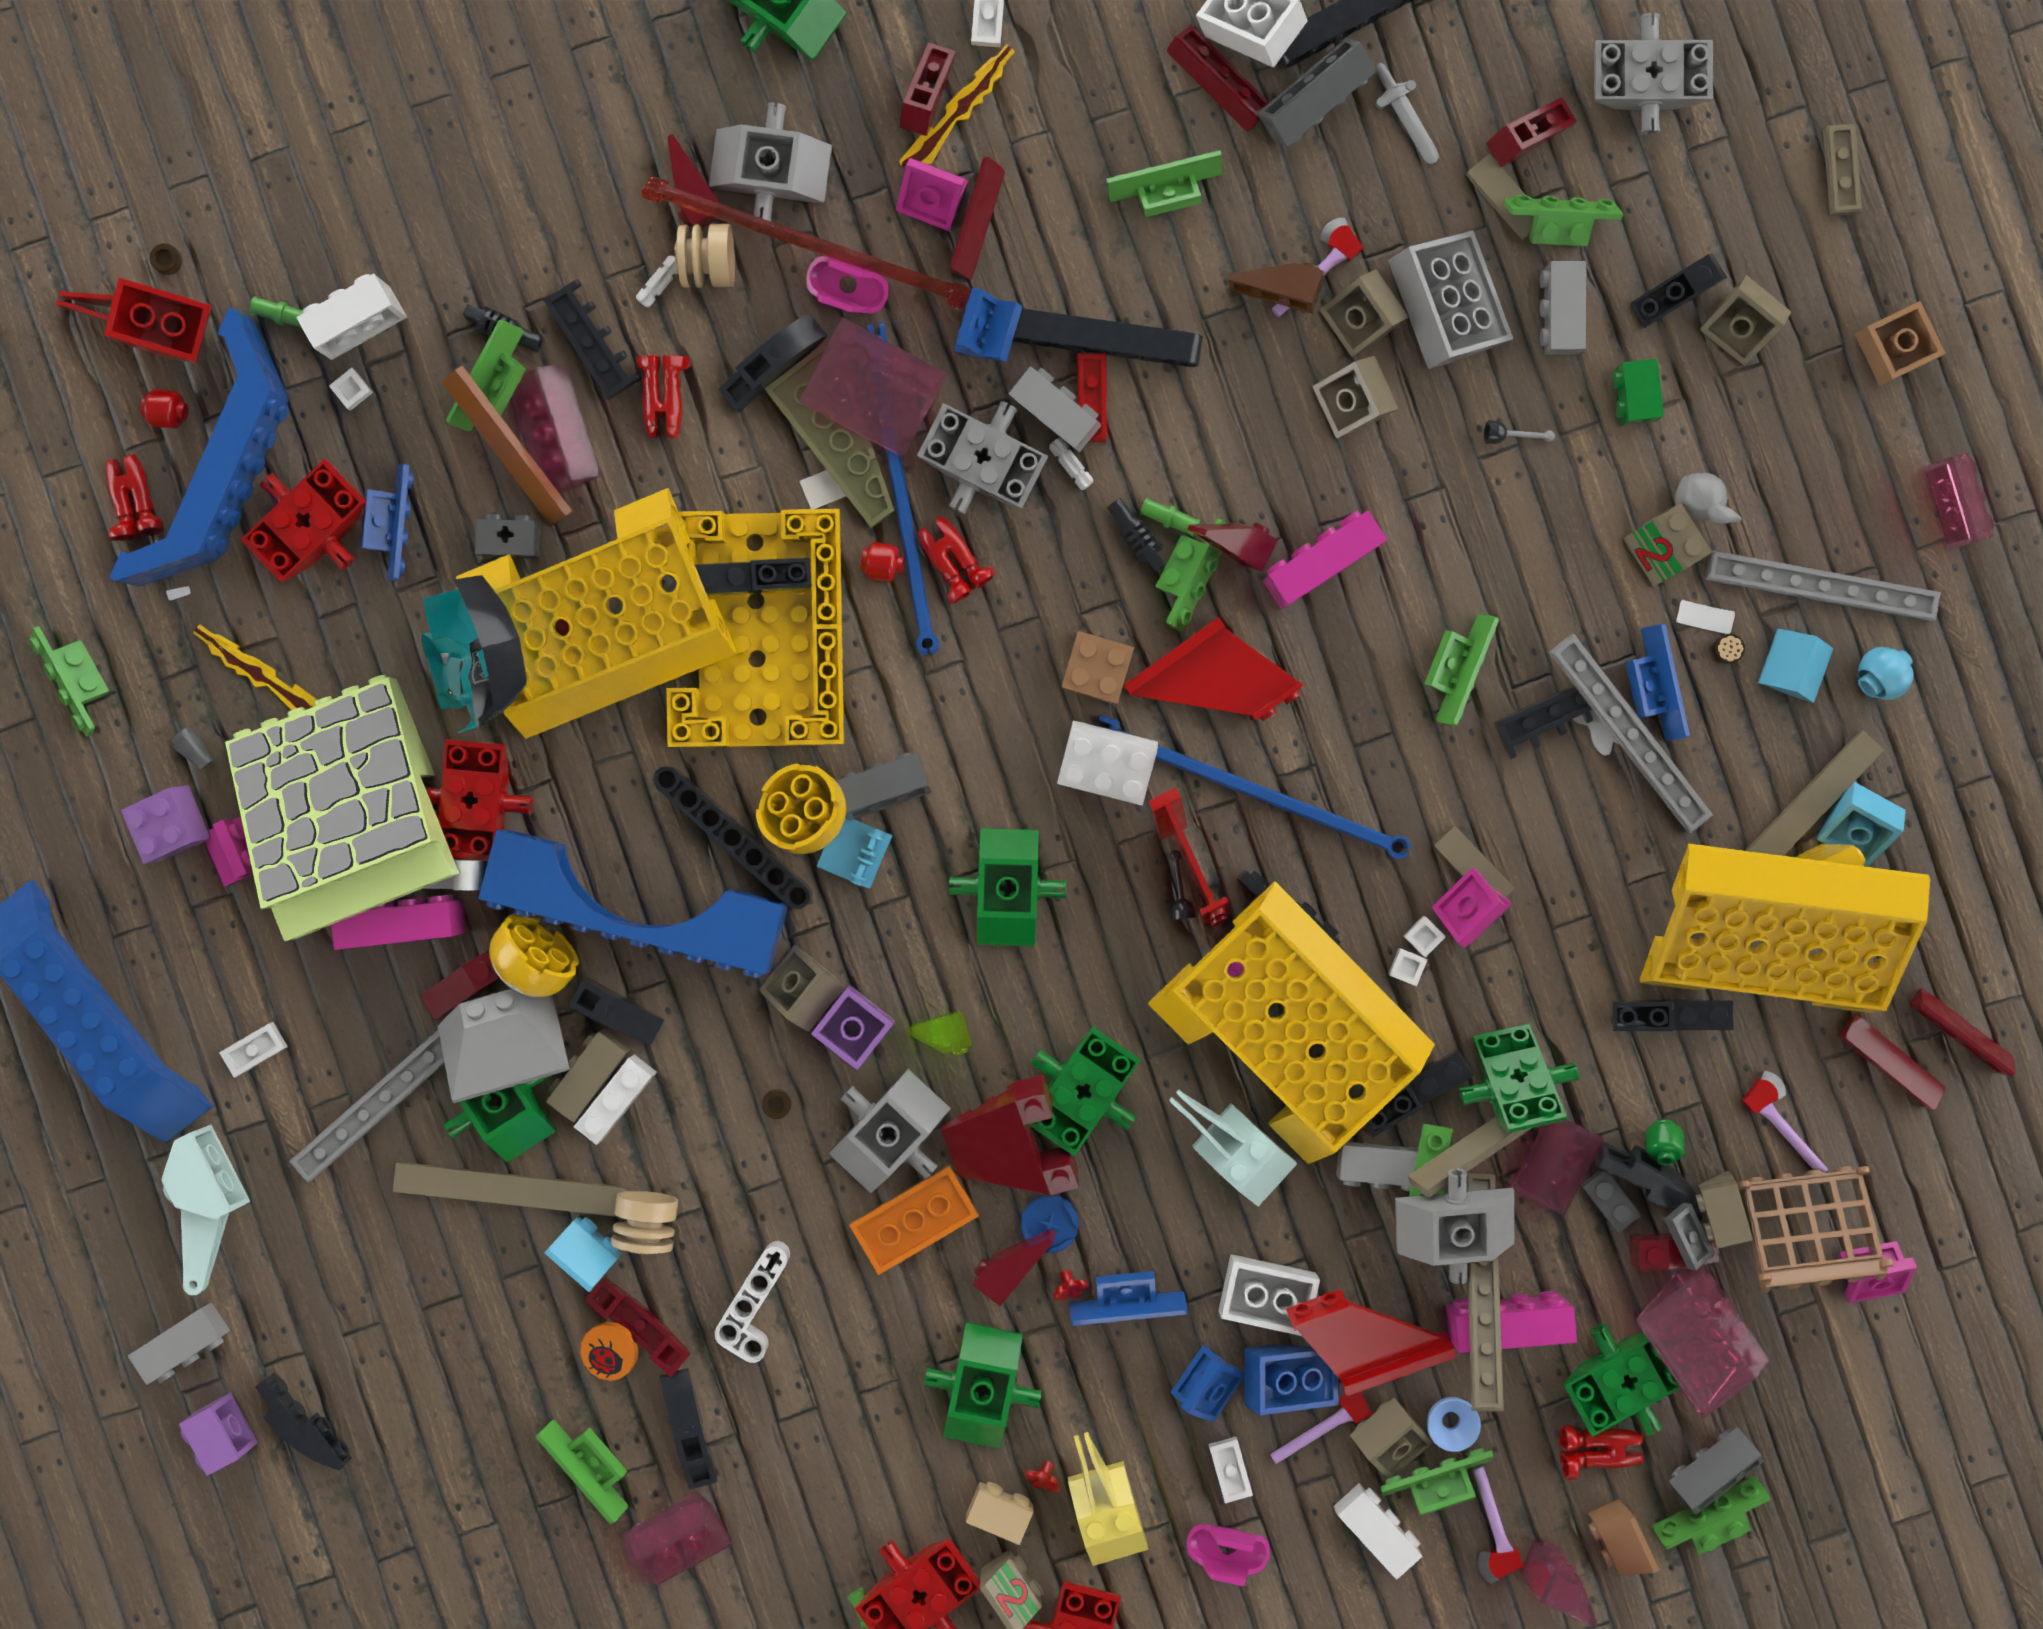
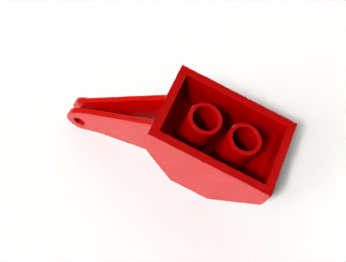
M120 277L118 278L114 295L74 293L59 290L58 295L66 299L91 305L111 307L109 316L68 302L56 300L55 303L56 306L107 321L104 332L105 337L152 354L197 364L212 309L210 304Z

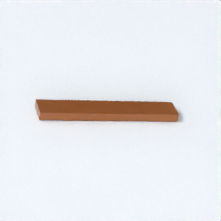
M460 366L442 381V384L550 526H553L572 512L571 508L465 368Z

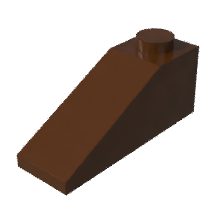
M1291 263L1232 273L1228 277L1230 291L1313 314L1324 283L1323 270H1320L1318 266L1311 263H1304L1303 265Z

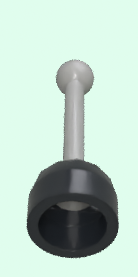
M1488 420L1484 428L1485 444L1501 443L1507 436L1540 438L1547 442H1552L1555 439V433L1551 430L1545 433L1509 431L1500 421Z

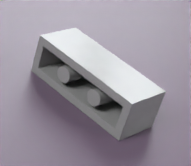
M1551 261L1540 274V287L1544 288V299L1540 302V316L1544 317V328L1540 331V346H1544V355H1579L1586 349V261Z
M1030 366L1009 392V395L1080 453L1101 427V424L1096 420L1099 414L1087 404L1082 408L1076 404L1074 399L1077 396L1065 386H1062L1060 390L1051 383L1054 378L1043 368H1040L1037 372Z
M1346 1142L1338 1150L1336 1176L1339 1180H1343L1344 1185L1361 1186V1182L1372 1183L1374 1188L1390 1189V1185H1401L1402 1190L1410 1191L1411 1184L1409 1183L1408 1175L1414 1172L1418 1148Z
M210 1302L128 1355V1358L146 1385L156 1379L160 1384L175 1374L173 1368L180 1363L185 1368L200 1357L197 1352L203 1348H206L209 1352L224 1342L222 1336L228 1333L230 1329L213 1303Z

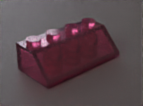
M566 364L536 367L525 374L514 390L510 401L527 452L558 493L584 486L600 477L598 462L592 450L590 437L586 431L581 408L577 402Z

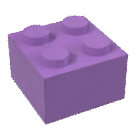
M189 785L167 788L121 810L143 864L166 860L211 839Z
M849 985L811 1034L858 1070L892 1027L895 1020Z
M231 1392L205 1405L179 1423L183 1440L190 1444L195 1453L196 1464L201 1470H204L206 1476L238 1460L258 1443Z

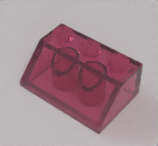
M1969 452L1924 466L1948 550L1994 537L1992 531L1994 523L1991 516L1987 514L1984 504L1985 493L1978 484L1976 478L1977 467L1974 460L1970 458Z
M1568 1119L1540 1126V1131L1534 1143L1529 1146L1527 1156L1521 1168L1514 1175V1182L1511 1188L1533 1202L1565 1215L1604 1138Z
M700 1493L686 1497L677 1505L660 1511L658 1515L643 1523L636 1524L632 1529L622 1534L630 1565L655 1586L732 1546V1541L714 1507Z
M1534 1540L1524 1561V1568H1521L1520 1572L1538 1600L1545 1605L1595 1627L1597 1620L1584 1585L1575 1573L1576 1569L1568 1563V1558L1561 1553L1560 1547L1549 1541H1545L1542 1544Z

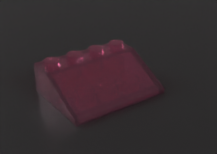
M842 317L799 402L895 454L904 457L947 373Z
M1705 1264L1697 1270H1690L1688 1268L1677 1270L1635 1320L1701 1418L1709 1416L1753 1381L1769 1361V1358Z

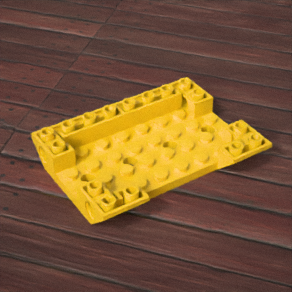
M669 488L614 510L617 531L616 540L520 579L510 554L456 576V579L483 575L505 604L515 625L523 653L526 686L516 700L503 712L525 739L737 654L715 599L709 600L689 553L687 545L692 543ZM666 575H671L676 580L677 585L672 592L666 591L662 586V580ZM613 597H617L622 601L623 608L619 614H614L609 609V601ZM559 619H563L569 624V632L565 636L560 635L556 631L555 626Z
M840 509L781 510V513L725 514L723 511L679 512L692 543L687 545L694 565L750 562L751 560L809 558L812 587L760 593L764 597V605L759 609H752L748 603L750 596L754 593L707 595L709 600L715 599L737 654L700 668L699 689L666 688L668 747L844 744ZM758 535L762 537L763 546L760 550L751 551L748 548L747 542L751 536ZM755 651H761L765 655V663L761 667H753L750 664V655ZM756 709L764 710L767 716L765 723L759 726L754 725L751 721V713Z
M1688 844L1672 888L1675 902L1672 916L1664 937L1655 936L1639 979L1640 983L1697 991L1713 988L1812 1001L1813 1006L1865 1013L1887 1011L1927 923L1930 877L1926 874ZM1695 933L1705 934L1698 939L1690 938ZM1754 941H1764V943L1756 947L1750 946ZM1813 949H1823L1817 952L1816 954H1809V952ZM1872 957H1882L1877 959L1875 962H1869V959H1871Z
M1274 881L1232 921L1236 926L1195 966L1189 963L1148 1002V1005L1188 1045L1214 1032L1286 1104L1268 1124L1305 1162L1310 1164L1337 1152L1421 1072L1435 1044ZM1233 962L1243 964V971L1238 976H1230L1227 973L1228 966ZM1274 1003H1281L1284 1006L1283 1013L1278 1017H1271L1268 1014L1269 1007ZM1321 1044L1324 1046V1052L1320 1057L1313 1058L1309 1056V1049L1312 1045ZM1355 1084H1360L1364 1087L1363 1094L1358 1098L1349 1096V1089Z

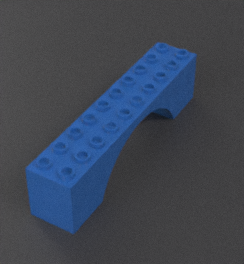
M510 829L496 830L478 898L487 901L486 906L499 910L504 908L510 909V907L515 908L514 913L520 916L532 918V915L544 916V922L555 925L568 922L572 924L571 928L577 931L589 933V931L598 930L601 931V937L612 940L623 937L628 938V944L643 948L655 945L658 946L657 951L664 954L685 953V959L699 963L707 960L715 961V967L725 970L738 967L743 969L742 974L755 978H760L763 974L766 975L772 971L789 907L782 901L737 889H730L725 891L720 899L709 909L686 922L672 925H646L632 922L611 913L586 892L571 867L566 844Z

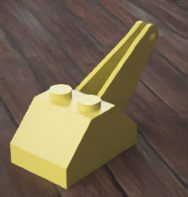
M1085 1432L1086 1444L1095 1467L1094 1470L1088 1471L1080 1437L1075 1435L1074 1439L1080 1457L1082 1473L1068 1477V1484L1081 1535L1092 1565L1095 1566L1149 1550L1124 1462L1121 1461L1106 1466L1091 1440L1089 1432Z

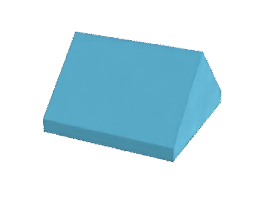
M1777 629L1757 684L1814 703L1834 648L1817 636Z

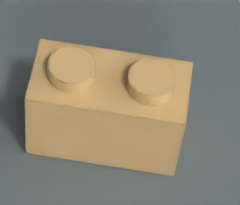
M979 1482L966 1513V1523L1020 1545L1033 1514V1504L1030 1503L1026 1496L1014 1493V1495L1008 1494L1003 1491L1001 1486L995 1483L987 1482V1484Z

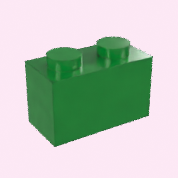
M1658 358L1623 362L1617 366L1612 375V383L1614 389L1618 390L1619 400L1616 401V415L1618 418H1621V425L1656 422L1663 418L1664 410Z

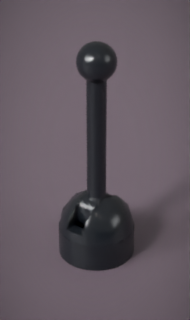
M1173 850L1170 853V858L1174 862L1178 900L1172 906V920L1195 918L1193 904L1184 898L1179 863L1181 853L1178 850Z

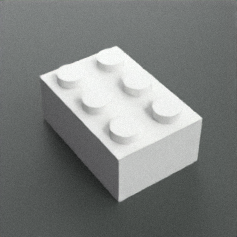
M1207 0L1196 14L1206 38L1273 68L1307 23L1300 0Z
M375 274L360 276L351 287L332 292L328 296V300L321 304L315 303L307 306L303 310V314L296 317L313 348L331 360L407 318L390 286Z
M1073 720L1057 784L1143 805L1157 754L1158 742Z
M1230 1254L1218 1311L1221 1319L1302 1336L1298 1330L1294 1331L1286 1308L1316 1298L1320 1279L1315 1272Z

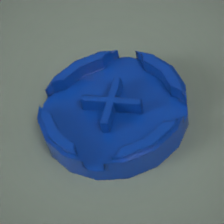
M1048 1194L1038 1196L1029 1202L1022 1213L1021 1229L1025 1240L1049 1229L1056 1231L1054 1241L1045 1253L1063 1251L1072 1244L1079 1224L1076 1210L1068 1200L1059 1195Z

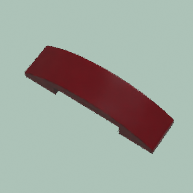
M603 1277L584 1299L605 1319L610 1318L614 1323H619L627 1328L632 1334V1339L651 1355L649 1358L670 1377L675 1374L691 1353L667 1326L639 1301L607 1278Z

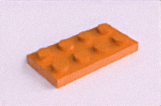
M948 1165L852 1221L849 1226L877 1274L880 1275L979 1217V1213L952 1167Z

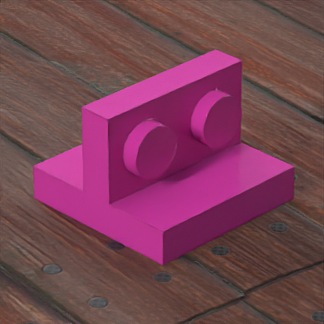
M910 158L906 164L896 211L950 231L954 224L957 208L966 192L969 181Z
M241 816L212 824L214 828L208 830L211 839L205 841L224 887L253 876Z
M1472 867L1432 906V909L1456 942L1465 948L1499 918L1512 903L1506 896L1490 886L1482 874Z
M1897 1241L1880 1244L1884 1260L1892 1259L1894 1266L1887 1267L1888 1274L1883 1280L1876 1281V1277L1873 1275L1864 1276L1857 1282H1848L1844 1292L1848 1304L1905 1293L1917 1270L1913 1257L1904 1259ZM1868 1247L1853 1249L1854 1257L1870 1256ZM1842 1251L1838 1255V1259L1847 1258L1846 1251Z

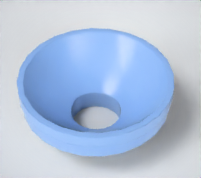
M1446 1397L1441 1399L1431 1407L1428 1413L1427 1430L1429 1436L1438 1447L1446 1451L1457 1452L1465 1450L1477 1440L1480 1434L1481 1422L1477 1411H1471V1404L1461 1398ZM1448 1412H1454L1459 1417L1458 1423L1452 1428L1445 1427L1442 1423L1443 1416Z

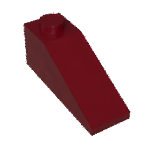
M928 42L903 100L899 128L924 136L928 135L936 116L956 51Z
M1563 97L1505 125L1486 142V145L1500 167H1503L1568 129L1577 120Z
M670 134L667 138L676 202L681 209L677 214L684 225L689 227L692 225L693 227L699 224L701 230H703L726 213L674 135Z
M1242 523L1189 525L1187 528L1189 532L1244 567L1263 572L1278 542L1277 539L1268 534L1270 530L1267 527L1258 523H1254L1253 526Z
M489 950L463 965L420 995L435 1020L455 1009L458 1004L466 1002L500 980L492 966Z
M1049 1229L994 1253L988 1261L983 1259L973 1272L976 1275L973 1286L997 1305L1001 1306L1053 1243L1056 1231Z
M1671 1233L1630 1235L1631 1264L1640 1271L1670 1270L1687 1267ZM1714 1240L1709 1242L1715 1255L1704 1264L1719 1262V1248L1716 1247Z

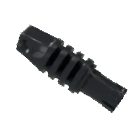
M467 304L463 312L466 320L476 324L474 329L485 335L491 336L497 322L501 319L520 327L524 331L518 345L538 353L543 344V337L521 327L518 320L485 306L482 310Z
M1121 498L1109 505L1107 509L1121 527L1120 535L1142 564L1147 560L1155 571L1165 566V563L1157 553L1162 547L1143 520L1139 519V517L1135 518Z

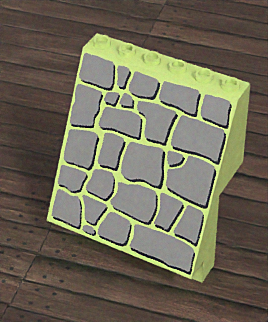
M386 675L374 677L368 680L370 685L360 689L358 685L346 688L341 691L342 696L335 699H332L331 696L321 698L314 702L315 707L307 710L304 707L291 710L287 713V718L279 721L277 718L266 720L260 723L261 728L252 732L250 729L241 730L233 734L234 739L225 742L260 908L272 909L284 942L295 940L459 874L421 777H433L435 774L398 681L395 678H386Z

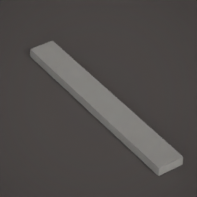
M1713 550L1708 557L1704 578L1707 581L1931 622L1936 621L1941 592Z
M1570 634L1551 649L1549 654L1688 833H1692L1713 816L1712 812L1575 634Z
M437 1030L289 1161L307 1183L313 1181L445 1064L439 1031Z

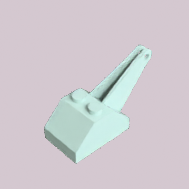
M1178 1089L1176 1093L1188 1105L1212 1122L1206 1130L1173 1097L1169 1099L1202 1133L1200 1138L1192 1145L1193 1148L1233 1187L1259 1207L1297 1165V1162L1232 1103L1218 1115Z
M212 1125L195 1130L174 1140L161 1179L164 1185L163 1192L165 1197L173 1203L174 1207L181 1209L183 1289L189 1295H197L208 1287L229 1212L250 1202Z

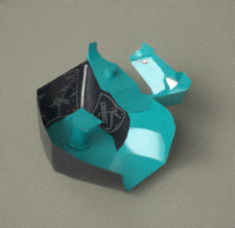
M483 575L456 579L454 581L458 588L457 590L423 598L430 632L422 633L421 643L425 657L428 660L441 710L449 707L461 709L463 706H467L471 717L469 725L465 729L458 731V733L480 727L500 715L516 700L526 686V672L519 635L505 604ZM461 661H462V662H463V666H462V669H461V672H460V663H461ZM460 679L464 694H461L460 691Z

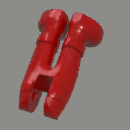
M657 355L636 356V366L645 375V378H643V420L648 438H658L659 418H666L667 437L678 438L682 421L681 379L678 376L682 370L690 367V357L663 355L664 400L661 403L659 388L661 357Z
M130 454L124 457L126 475H123V470L117 459L106 460L107 487L115 507L116 518L119 519V524L114 525L108 530L109 539L111 541H130L140 539L141 535L152 536L163 532L164 523L153 514L155 511L154 504L151 501L144 469L137 456ZM130 492L134 499L136 513L139 516L137 523L134 518L135 513L131 504Z
M939 516L934 521L940 533H943L945 537L935 543L934 537L925 527L917 532L920 543L928 558L943 575L945 582L950 584L947 599L951 604H955L968 597L973 591L960 576L961 573L950 559L949 552L960 564L961 569L966 572L975 590L987 584L995 577L996 573L992 567L986 566L981 568L978 566V561L972 556L966 542L957 529L943 516Z
M1562 1425L1559 1431V1444L1564 1451H1560L1559 1456L1564 1478L1566 1480H1576L1581 1467L1585 1469L1593 1467L1616 1469L1644 1463V1454L1642 1452L1625 1451V1446L1642 1444L1643 1434L1627 1429H1606L1592 1437L1588 1430H1582L1580 1433L1571 1425ZM1578 1447H1607V1449L1599 1451L1574 1452Z

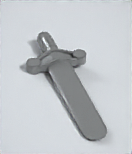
M1378 63L1375 67L1376 73L1379 75V79L1386 92L1377 99L1375 106L1378 109H1383L1391 104L1423 159L1430 164L1436 163L1439 158L1438 151L1406 94L1416 88L1415 81L1409 80L1396 84L1386 65Z

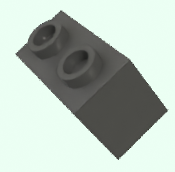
M486 514L485 519H476L475 554L488 558H501L510 554L512 558L540 559L541 524L532 521V516L515 515L514 520H503V515ZM509 531L514 533L513 538H508V541L503 539V535H507Z

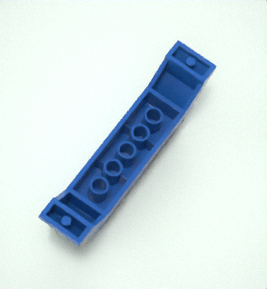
M228 308L217 334L225 338L238 376L165 539L134 552L126 553L121 551L109 576L114 581L140 587L219 560L220 556L229 547L230 540L228 538L231 531L238 526L242 514L240 511L243 504L250 499L253 493L252 484L255 477L262 472L265 466L264 457L268 448L274 445L277 438L276 430L278 425L285 420L289 411L287 406L289 398L257 323L236 309Z
M34 880L28 881L0 903V976L103 1106L162 1142H169L211 1109L213 1105L196 1084H191L161 1062L57 931L49 907L51 901Z

